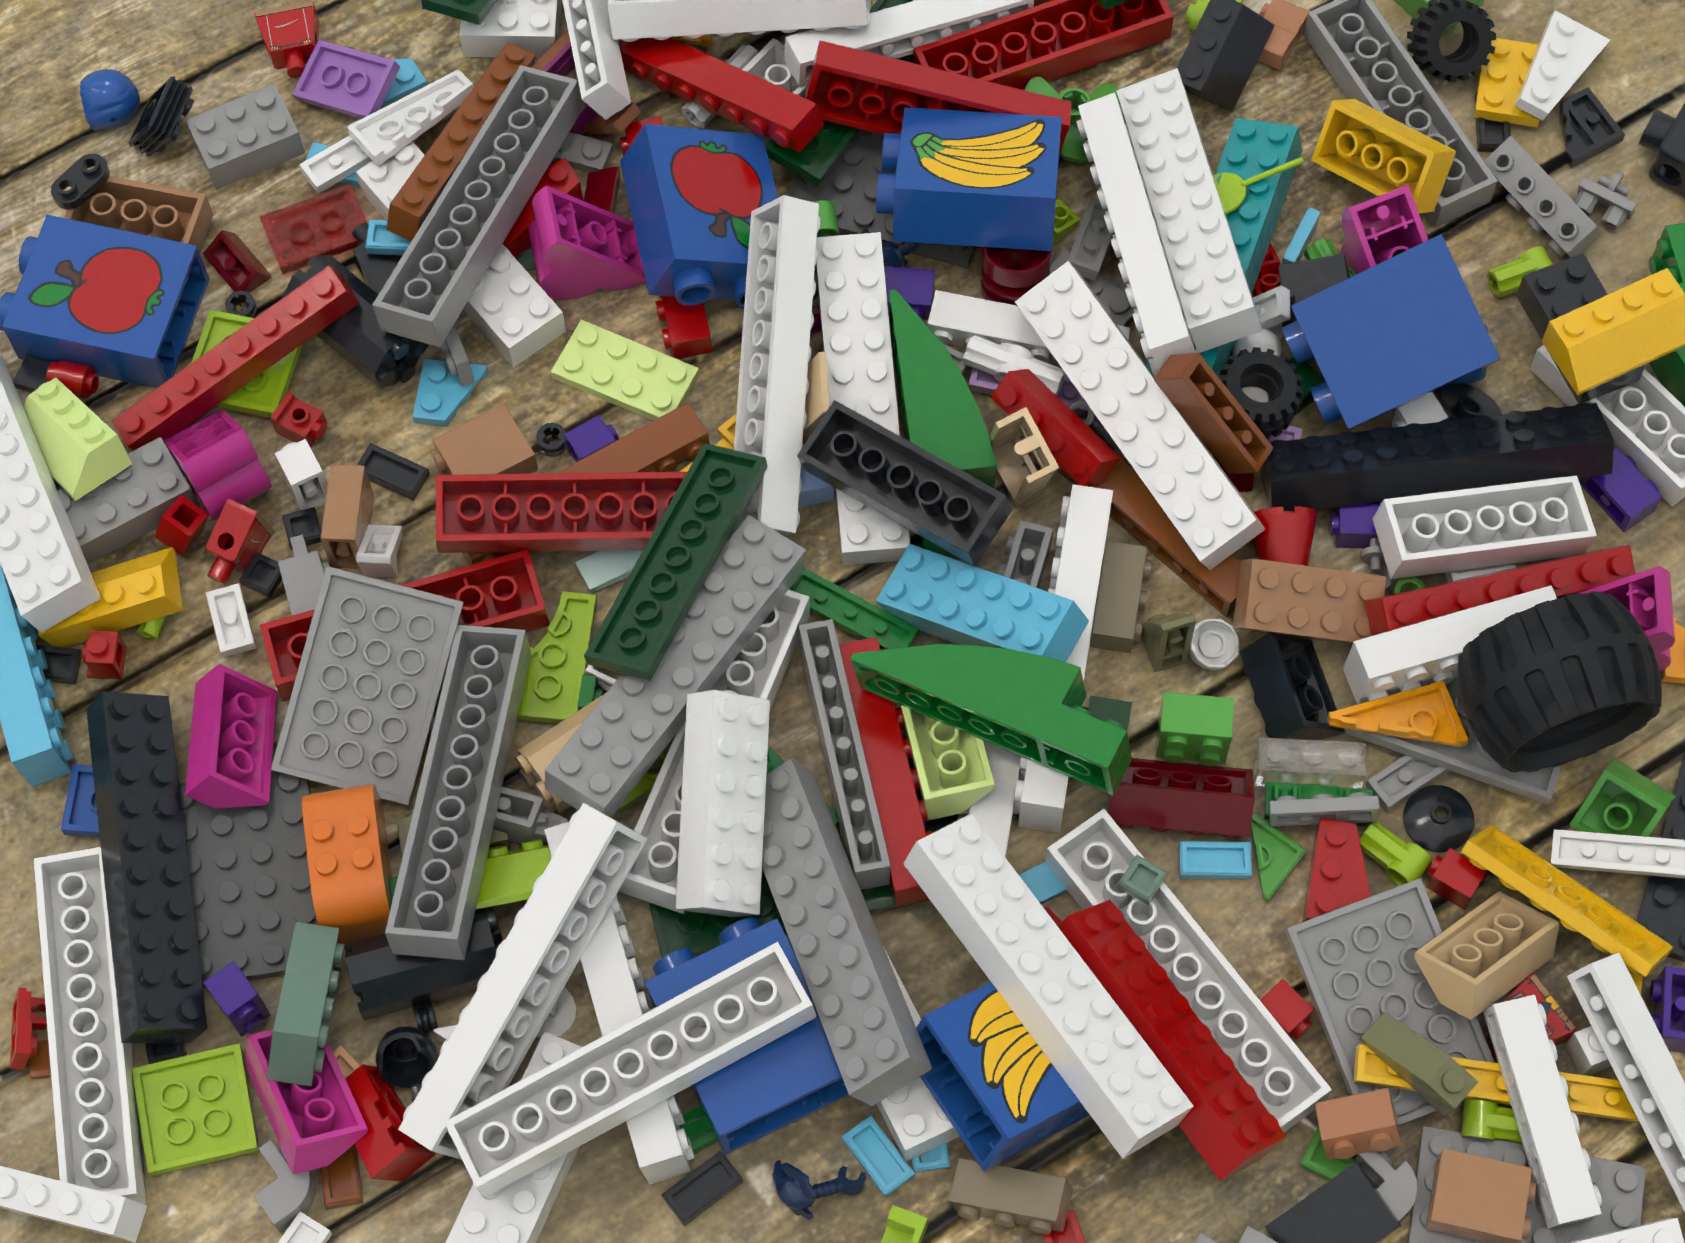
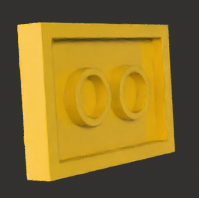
M1496 38V40L1491 41V45L1495 47L1494 54L1489 53L1487 56L1490 62L1487 66L1480 65L1481 72L1479 73L1473 117H1481L1498 122L1506 121L1511 124L1538 128L1539 118L1514 105L1539 44Z

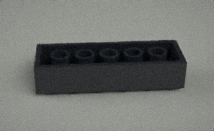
M836 400L833 401L797 455L805 471L974 567L1012 512V507L1005 494Z

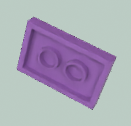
M318 40L292 96L300 102L362 119L380 110L400 66L394 60Z

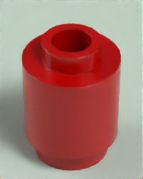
M60 360L59 362H52L46 374V382L57 378L76 397L89 398L92 393L97 391L99 385V375L96 374L95 368L90 365Z

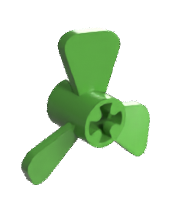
M1042 77L1032 78L1028 82L1025 91L1072 102L1070 127L1060 156L1067 161L1080 164L1087 163L1088 158L1083 147L1086 140L1082 139L1076 123L1077 120L1082 119L1078 106L1114 92L1120 104L1116 91L1119 89L1113 84H1103L1090 95L1079 88H1069L1059 94Z

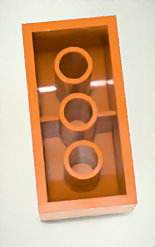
M375 784L302 796V816L310 885L318 925L339 928L337 943L344 945L385 934L392 905L389 882L392 872L383 803Z

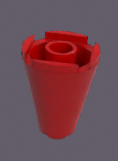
M1294 506L1295 512L1284 511L1283 507L1254 511V514L1265 527L1263 532L1253 538L1258 559L1309 566L1317 520L1316 510Z

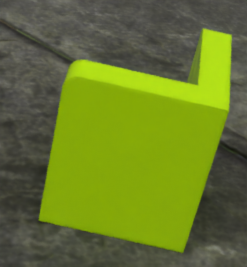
M892 1205L887 1218V1228L881 1243H921L927 1229L928 1218Z

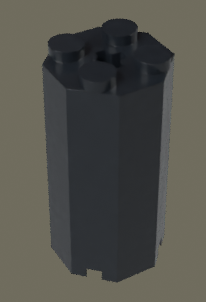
M330 254L312 257L307 262L311 267L306 272L299 269L293 274L283 298L330 265L345 278L360 301L357 306L316 335L379 388L395 385L399 381L405 383L413 377L416 371L415 366L429 344L380 330L372 306L378 296L376 292Z
M486 908L475 910L465 960L393 954L385 934L345 944V959L354 994H357V997L360 996L361 1002L357 1003L364 1021L477 990L480 978L488 972L496 957L497 948L501 944L500 942L503 941L494 910L487 911Z

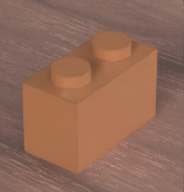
M1388 1088L1315 1103L1321 1141L1328 1160L1337 1158L1348 1159L1357 1154L1371 1151L1381 1152L1391 1147L1402 1145L1396 1111Z

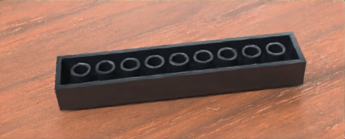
M1578 403L1575 406L1545 407L1534 411H1511L1501 415H1478L1474 418L1460 420L1445 419L1440 422L1427 424L1411 423L1394 428L1378 427L1369 431H1345L1336 435L1307 436L1303 439L1287 441L1274 440L1270 442L1274 448L1260 468V477L1270 508L1283 507L1284 511L1295 512L1294 506L1317 510L1382 502L1384 499L1551 478L1576 475L1578 478L1612 474L1614 439L1597 403Z
M102 691L86 708L121 1043H191L208 1028L169 696Z

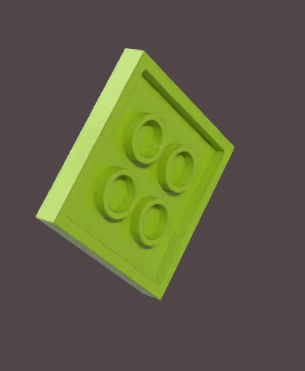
M210 310L191 363L254 318ZM303 344L215 407L270 418L287 394Z
M240 1043L131 1068L147 1172L151 1177L260 1151L258 1149L259 1142L243 1048Z

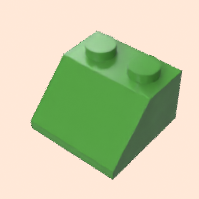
M1613 758L1569 825L1581 832L1649 837L1676 796L1621 761Z

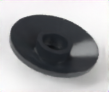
M1451 383L1444 386L1439 394V402L1445 413L1452 420L1474 418L1478 415H1501V411L1495 401L1486 393L1471 385Z
M1431 785L1420 789L1410 796L1404 807L1403 824L1408 836L1418 846L1431 852L1444 853L1449 848L1453 850L1458 849L1469 839L1474 828V813L1470 803L1458 791L1443 785ZM1442 810L1446 813L1447 817L1444 819L1438 818L1434 811Z

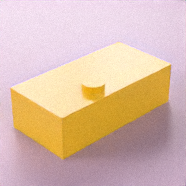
M1356 99L1332 100L1311 161L1377 196L1409 185L1418 213L1434 212L1456 150Z

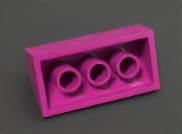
M220 663L195 684L185 796L215 809L264 806L269 803L277 700L276 690Z
M273 1030L248 1035L245 1066L293 1175L329 1166L367 1134L368 1128L328 1041L325 1048L319 1047L320 1050H325L322 1072L314 1071L312 1086L267 1080Z

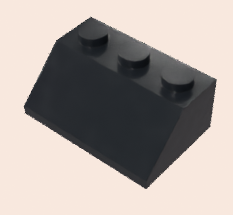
M1210 0L1177 66L1186 92L1233 113L1275 25L1235 0Z
M1270 632L1239 651L1243 661V671L1249 678L1254 692L1255 704L1260 709L1265 723V732L1272 745L1297 747L1335 737L1345 732L1344 728L1329 726L1327 721L1328 713L1336 711L1337 708L1312 640Z

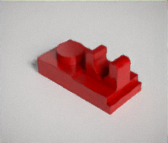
M20 987L12 1007L10 1069L25 1070L29 1057H35L38 1036L32 1035V1030H45L47 1028V1018L39 1017L34 1013L36 1011L46 1012L45 998L31 997L32 992Z

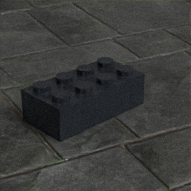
M1582 253L1523 275L1516 297L1542 340L1549 321L1608 294L1586 256ZM1557 364L1556 366L1577 403H1584L1638 382L1646 364L1580 395L1576 394Z

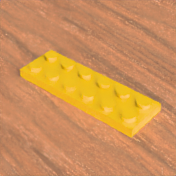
M1492 824L1470 838L1461 851L1469 857L1470 862L1474 866L1482 870H1489L1499 877V881L1505 887L1520 891L1530 898L1529 901L1533 906L1542 911H1549L1558 917L1565 928L1573 932H1580L1589 938L1591 944L1599 951L1611 953L1612 955L1620 953L1627 969L1634 974H1642L1646 977L1667 958L1673 949L1672 945Z

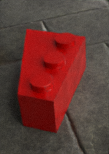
M566 158L548 166L502 243L517 260L518 256L531 246L528 229L535 220L532 200L539 190L549 186L584 201L580 181Z
M1320 818L1315 832L1302 922L1371 897L1356 824Z
M362 1064L345 1078L368 1128L367 1134L357 1141L355 1146L371 1179L403 1182L436 1155L435 1152L430 1151L398 1130L403 1121L406 1108L391 1085L384 1083L380 1079L377 1066Z

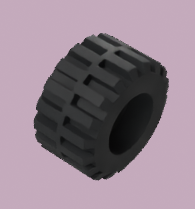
M1430 0L1427 2L1429 6L1427 9L1421 6L1417 11L1420 15L1418 19L1412 18L1410 25L1414 26L1413 31H1407V38L1412 40V43L1407 45L1408 51L1414 54L1411 58L1416 64L1420 65L1419 68L1441 80L1445 79L1449 82H1456L1457 79L1462 81L1468 80L1469 73L1475 76L1481 72L1480 65L1487 66L1490 62L1487 59L1488 54H1494L1495 51L1491 41L1496 40V33L1490 31L1495 26L1491 19L1486 18L1489 14L1484 9L1479 8L1478 5L1466 0ZM1459 21L1463 27L1462 43L1452 54L1442 56L1439 48L1441 34L1450 24Z
M1253 347L1250 353L1247 349L1239 351L1238 356L1233 354L1229 357L1227 364L1224 363L1220 371L1219 379L1267 440H1269L1270 435L1277 437L1281 435L1283 429L1286 430L1290 426L1303 394V387H1301L1302 378L1300 374H1295L1297 368L1293 363L1289 365L1286 363L1287 357L1281 354L1278 357L1274 355V350L1267 349V352H1261L1260 347ZM1258 387L1263 389L1271 396L1273 401L1258 402L1252 400L1243 392L1242 388Z

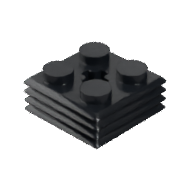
M175 76L170 77L150 96L131 136L129 146H134L135 150L140 149L141 153L146 152L148 157L157 150L162 153L169 141L174 143L182 129L178 122L182 115L185 117L189 113L194 103V100L190 98L193 92L192 86L187 87L186 83L182 84L181 80L175 79Z

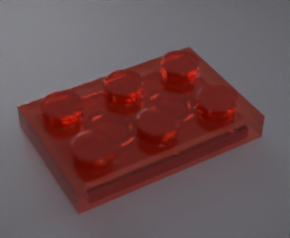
M351 183L259 216L282 275L308 266L307 262L312 257L329 254L335 256L358 247L360 244L352 236V231L361 223L367 222Z

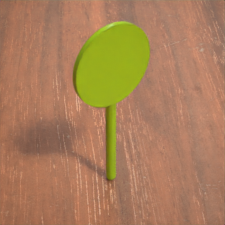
M1302 157L1245 180L1233 173L1213 175L1225 214L1227 215L1235 211L1244 202L1247 194L1246 186L1300 165L1304 162V159ZM1221 175V178H1220V181H1219V184H1218L1217 179H1218V177Z

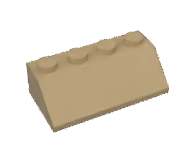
M1498 891L1417 950L1414 958L1440 1004L1472 1020L1554 957L1560 922Z

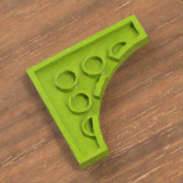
M562 591L556 614L547 628L548 632L534 648H530L531 656L517 720L559 724L578 711L582 674L586 675L585 670L587 668L584 655L592 639L597 606L596 594Z

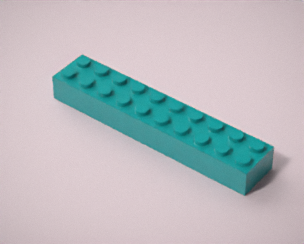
M1236 118L1215 174L1233 173L1245 180L1300 158L1302 145L1298 126ZM1297 166L1246 186L1247 194L1244 202L1235 211L1226 215L1251 295ZM1220 175V176L1218 177V179H1217L1218 184H1219L1221 175ZM1235 341L1200 353L1218 377L1224 363L1227 364ZM1147 359L1146 365L1148 366V368H1149L1150 371L1152 372L1151 367H1150V364H1149V360Z

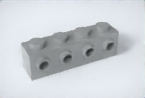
M1512 136L1507 138L1484 160L1497 179L1495 188L1498 189L1501 185L1506 188L1510 194L1505 198L1518 212L1524 207L1531 215L1527 219L1528 223L1539 234L1545 230L1553 238L1548 244L1561 257L1565 253L1570 257L1581 254L1603 234L1599 227Z
M1020 520L1016 535L1010 534L1005 552L1010 554L1007 565L1001 564L998 575L1039 588L1051 549L1053 528Z

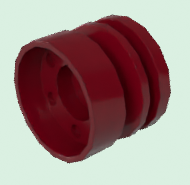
M983 247V268L981 272L983 297L990 301L1016 305V300L1050 275L1052 251Z

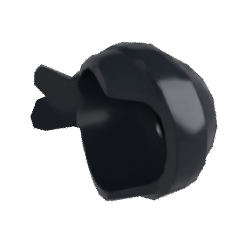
M411 1026L397 1027L384 1034L379 1042L376 1053V1065L380 1079L392 1086L412 1088V1102H414L422 1088V1081L425 1075L433 1069L438 1059L433 1040L421 1029Z

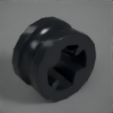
M235 291L227 297L225 307L228 313L251 318L256 317L257 306L250 293L247 291ZM241 303H246L248 307L246 310L241 308V312L236 311V305L239 304L241 307Z
M546 423L537 431L538 447L544 455L550 457L559 456L567 449L564 436L566 431L561 425ZM552 435V438L557 435L558 443L552 445V441H550V444H547L546 437Z
M431 1002L426 1003L424 1008L413 1007L418 1029L427 1033L433 1032L434 1029L438 1028Z

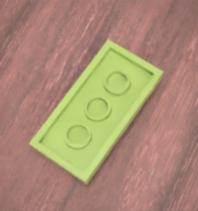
M581 319L551 370V376L555 380L654 421L683 405L699 376V368Z

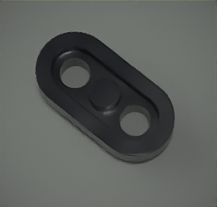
M87 154L78 159L51 186V194L56 205L65 210H72L78 208L89 199L110 177V170L106 160L98 154ZM67 187H71L70 190H68V191H63V190H65Z

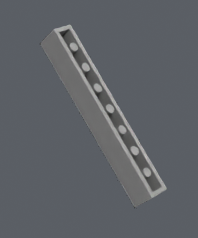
M833 619L798 625V646L846 855L860 890L889 885L891 866Z

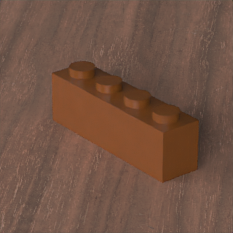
M1200 353L1170 355L1154 379L1156 384L1228 474L1258 473L1274 447Z

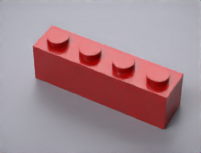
M1029 369L1008 371L990 396L1008 415L1027 407L1056 462L1081 486L1102 484L1121 459Z

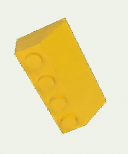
M1668 268L1663 269L1549 321L1542 343L1576 394L1580 395L1684 347L1685 293Z
M170 547L92 572L91 575L101 599L44 632L38 631V636L53 647L66 648L87 641L91 630L120 631L183 611L175 549Z

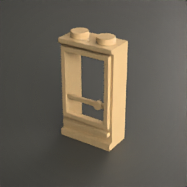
M1027 407L997 421L989 437L997 465L996 470L1016 507L1045 493V487L1053 472L1059 469ZM1021 433H1023L1025 439L1020 440L1019 438ZM1033 452L1041 470L1037 471L1028 453Z

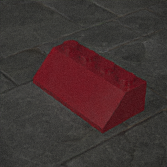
M1132 758L1114 796L1109 794L1108 814L1121 828L1144 826L1159 832L1175 829L1185 830L1192 835L1216 833L1230 839H1237L1241 836L1250 837L1255 800L1253 770Z

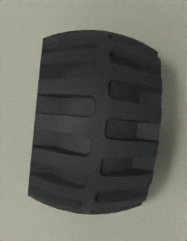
M1600 591L1566 595L1563 598L1552 601L1548 600L1522 612L1512 614L1504 618L1505 620L1479 633L1478 637L1463 647V653L1458 656V687L1468 723L1487 753L1503 769H1507L1509 772L1539 771L1543 768L1560 766L1578 758L1592 755L1603 748L1624 740L1625 737L1635 731H1639L1647 725V722L1656 717L1660 711L1662 702L1661 678L1651 643L1631 612L1613 595H1604Z

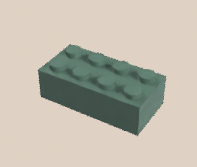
M302 922L295 923L273 1028L267 1080L312 1086L314 1071L322 1072L325 1050H320L319 1047L325 1048L330 1029V1022H324V1019L330 1020L333 1015L336 995L329 993H335L338 989L341 968H335L334 965L341 966L344 944L337 943L339 928Z

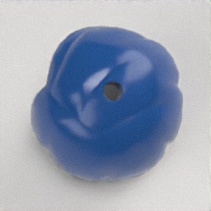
M113 69L98 70L86 75L80 82V96L82 98L81 102L85 118L90 128L95 132L102 129L118 128L132 120L137 114L140 106L138 89L132 80L120 71Z

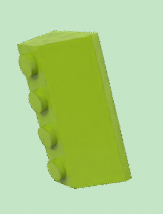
M534 839L522 842V848L508 851L506 845L489 848L476 909L528 900L533 892L532 889L535 881L544 873L551 860L548 843L543 844L542 839Z

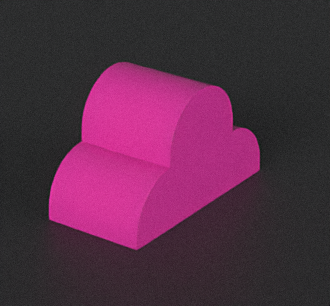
M1409 185L1346 208L1342 214L1343 232L1347 243L1342 245L1340 254H1345L1347 267L1351 268L1355 275L1428 240Z
M549 186L543 187L535 194L532 200L535 220L530 224L528 234L538 284L550 298L558 300L576 299L586 296L599 288L623 290L635 287L646 281L633 221Z
M222 408L163 440L212 521L219 518L228 498L243 505L273 488L244 430Z
M1658 566L1579 593L1585 594L1592 591H1600L1604 595H1613L1631 612L1648 637L1656 656L1659 672L1670 666V648L1675 643L1671 576L1668 570Z

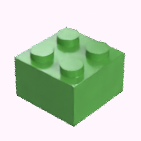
M1163 692L1158 717L1155 757L1163 758L1170 763H1181L1184 760L1198 761L1199 764L1204 766H1217L1219 763L1225 764L1232 740L1234 698Z

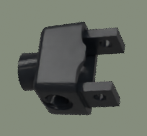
M1684 103L1676 118L1656 110L1639 141V145L1656 152L1649 169L1650 178L1685 197Z

